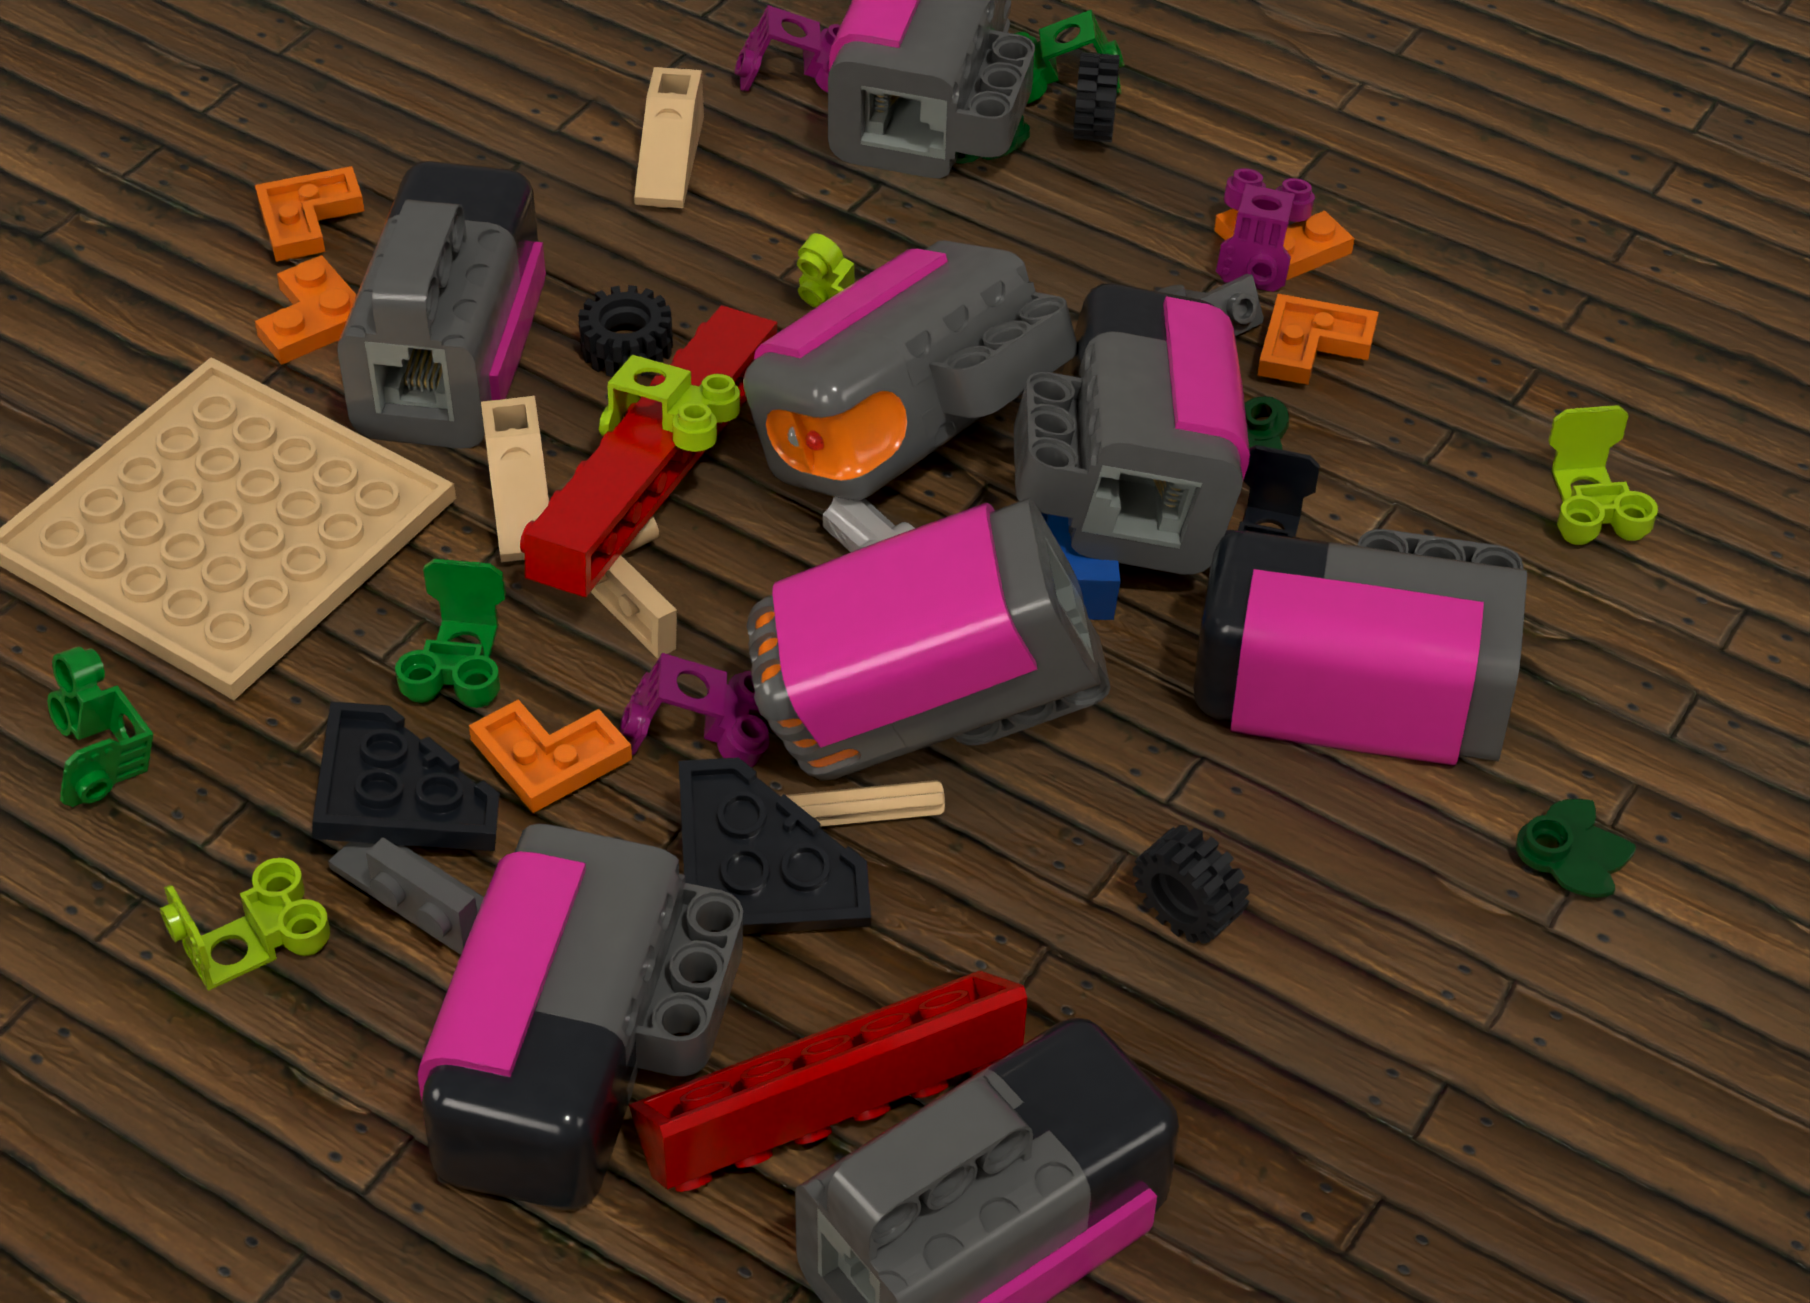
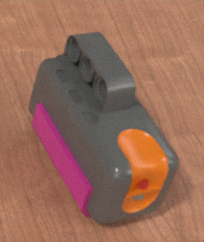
M943 240L937 241L925 250H906L762 343L755 350L754 361L744 374L743 388L769 469L774 477L785 484L845 500H861L874 494L982 417L1000 410L1024 393L1027 379L1033 373H1052L1077 355V341L1066 300L1060 296L1036 292L1034 283L1029 281L1025 263L1016 254L1006 250Z

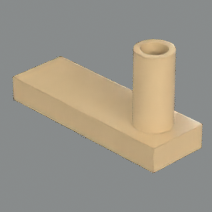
M652 516L593 588L591 593L659 659L662 653L668 654L676 649L677 609L622 557V555L658 538V525Z

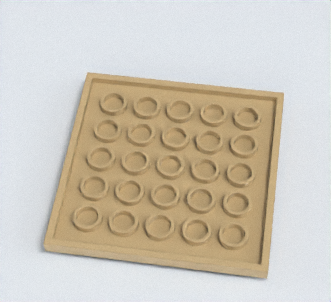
M211 357L0 528V566L230 699L235 700L456 499L454 483Z

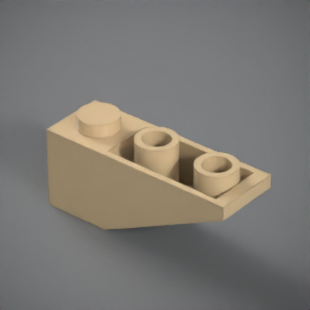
M654 67L646 98L634 194L635 205L655 206L658 208L684 207L704 119L702 70Z
M535 396L481 402L501 562L525 560V553H522L520 550L523 530L530 521H535L549 504Z

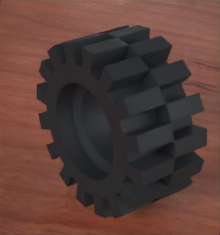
M1081 52L1075 106L1074 140L1112 143L1120 55Z
M628 285V292H620V286L611 287V295L607 296L601 290L595 293V301L588 298L583 303L584 310L580 309L578 314L581 352H583L585 362H591L592 369L599 372L605 367L606 376L613 377L631 355L664 363L663 358L669 360L672 354L671 348H673L672 317L670 306H666L665 299L661 295L654 298V291L645 288L642 294H639L638 287ZM620 330H637L632 333H615ZM644 372L640 374L641 376L650 374V372Z
M1179 825L1176 829L1174 827L1169 829L1135 860L1137 865L1133 868V876L1139 880L1135 882V886L1138 892L1146 893L1147 897L1143 900V903L1147 909L1154 907L1159 914L1155 918L1162 925L1168 921L1171 924V932L1176 936L1180 937L1185 932L1188 942L1196 943L1200 940L1202 944H1205L1215 939L1248 907L1249 901L1246 897L1249 895V888L1247 885L1239 883L1245 878L1241 868L1233 869L1230 863L1234 858L1228 851L1222 855L1217 850L1219 845L1217 840L1211 836L1205 841L1202 830L1194 827L1189 832L1187 825Z

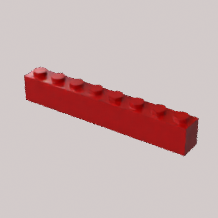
M721 305L707 322H702L698 326L695 336L685 348L677 350L670 365L691 371V385L698 387L702 384L703 379L709 375L724 374L730 376L740 390L741 408L747 400L743 388L744 374L754 361L755 350L762 343L777 334L778 322ZM656 375L652 379L650 386L663 383L665 377L663 375ZM641 397L637 403H632L628 407L624 418L615 429L605 433L600 446L590 458L580 462L574 476L565 487L554 492L548 506L540 516L525 526L520 540V550L522 553H525V578L586 598L706 451H686L674 444L673 432L662 429V402ZM729 421L717 423V436Z

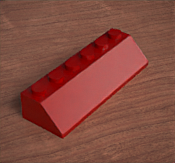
M979 970L629 1104L652 1178L667 1190L673 1187L677 1192L693 1190L709 1183L713 1179L711 1174L713 1171L734 1163L737 1168L757 1165L772 1157L771 1149L792 1140L796 1144H808L818 1141L832 1133L831 1125L851 1117L855 1121H865L879 1117L891 1109L889 1104L891 1101L909 1094L913 1098L928 1097L948 1088L947 1079L968 1071L970 1075L974 1076L1024 1044L1027 994L1024 985Z

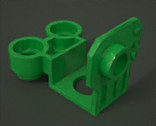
M1092 9L1040 28V41L1038 42L1035 37L1029 36L1026 32L1014 33L1029 38L1035 45L1033 85L1027 104L1039 99L1046 92L1048 84L1058 81L1056 56L1093 43L1098 54L1120 55L1119 68L1124 67V60L1116 40L1108 42L1104 32L1101 31ZM1070 27L1080 28L1079 34L1073 40L1066 43L1055 42L1057 35L1063 30ZM1118 74L1117 95H1120L1122 93Z
M433 559L424 565L423 572L427 593L439 601L442 617L437 640L426 639L423 650L410 651L399 658L395 666L398 688L411 701L423 703L434 699L443 687V684L454 685L456 696L467 706L473 708L485 707L494 700L500 691L498 666L490 656L499 626L496 605L504 601L506 597L503 572L490 563ZM461 635H470L476 637L481 644L451 642V640Z
M77 646L53 656V672L60 689L50 692L48 695L47 703L52 721L58 731L64 736L74 734L78 740L110 729L118 741L108 738L77 750L65 761L60 801L71 807L82 803L97 802L104 798L116 783L147 772L154 735L118 685L103 691L98 687L97 683L102 682L105 678L104 666L98 653L92 648L84 650L82 647ZM124 714L131 721L136 736L129 738L124 726Z

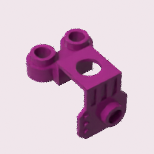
M767 5L758 25L750 32L736 61L735 75L740 76V91H749L759 71L762 57L771 39L803 49L804 75L815 78L818 86L828 93L829 55L841 25L832 24L820 33V22ZM791 22L803 29L806 36L799 38L790 35L784 30L782 23Z
M1247 168L1237 169L1234 171L1233 176L1227 179L1223 198L1227 206L1238 210L1234 235L1221 244L1216 272L1227 283L1245 274L1253 275L1256 289L1274 292L1285 286L1291 256L1283 247L1289 221L1301 222L1310 218L1315 195L1311 191L1312 186L1302 179H1285L1282 182V186L1274 190L1266 188L1265 183L1262 181L1263 176L1259 172Z
M665 653L660 655L651 672H646L623 712L619 732L626 736L627 741L631 744L632 755H635L647 735L652 717L660 704L664 702L704 714V739L717 742L718 750L723 758L739 757L747 765L753 767L759 762L769 746L768 728L760 719L762 715L759 713L754 699L755 689L751 671H744L734 675L727 684V672ZM681 674L697 676L705 683L707 696L699 699L687 696L678 687L677 677Z

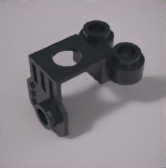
M1255 445L1249 448V465L1243 481L1250 487L1245 517L1243 522L1240 521L1238 531L1249 530L1296 537L1303 499L1316 492L1320 465L1311 455ZM1261 523H1273V524L1278 525V526L1281 527L1282 529L1273 528V527H1268V526H1263V525H1258V524H1261ZM1226 530L1225 536L1237 530Z

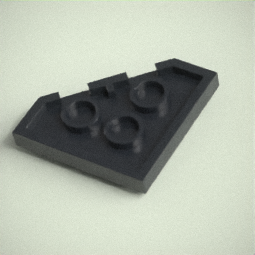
M331 701L312 821V839L377 843L383 837L394 845L495 851L500 793L484 780L477 784L459 770L460 761L430 737L421 740L405 727V718L391 706Z
M739 757L679 761L685 883L722 890L736 897L743 908V934L871 927L867 860L849 846L844 848L821 829V823L785 794L780 796L757 778V772Z

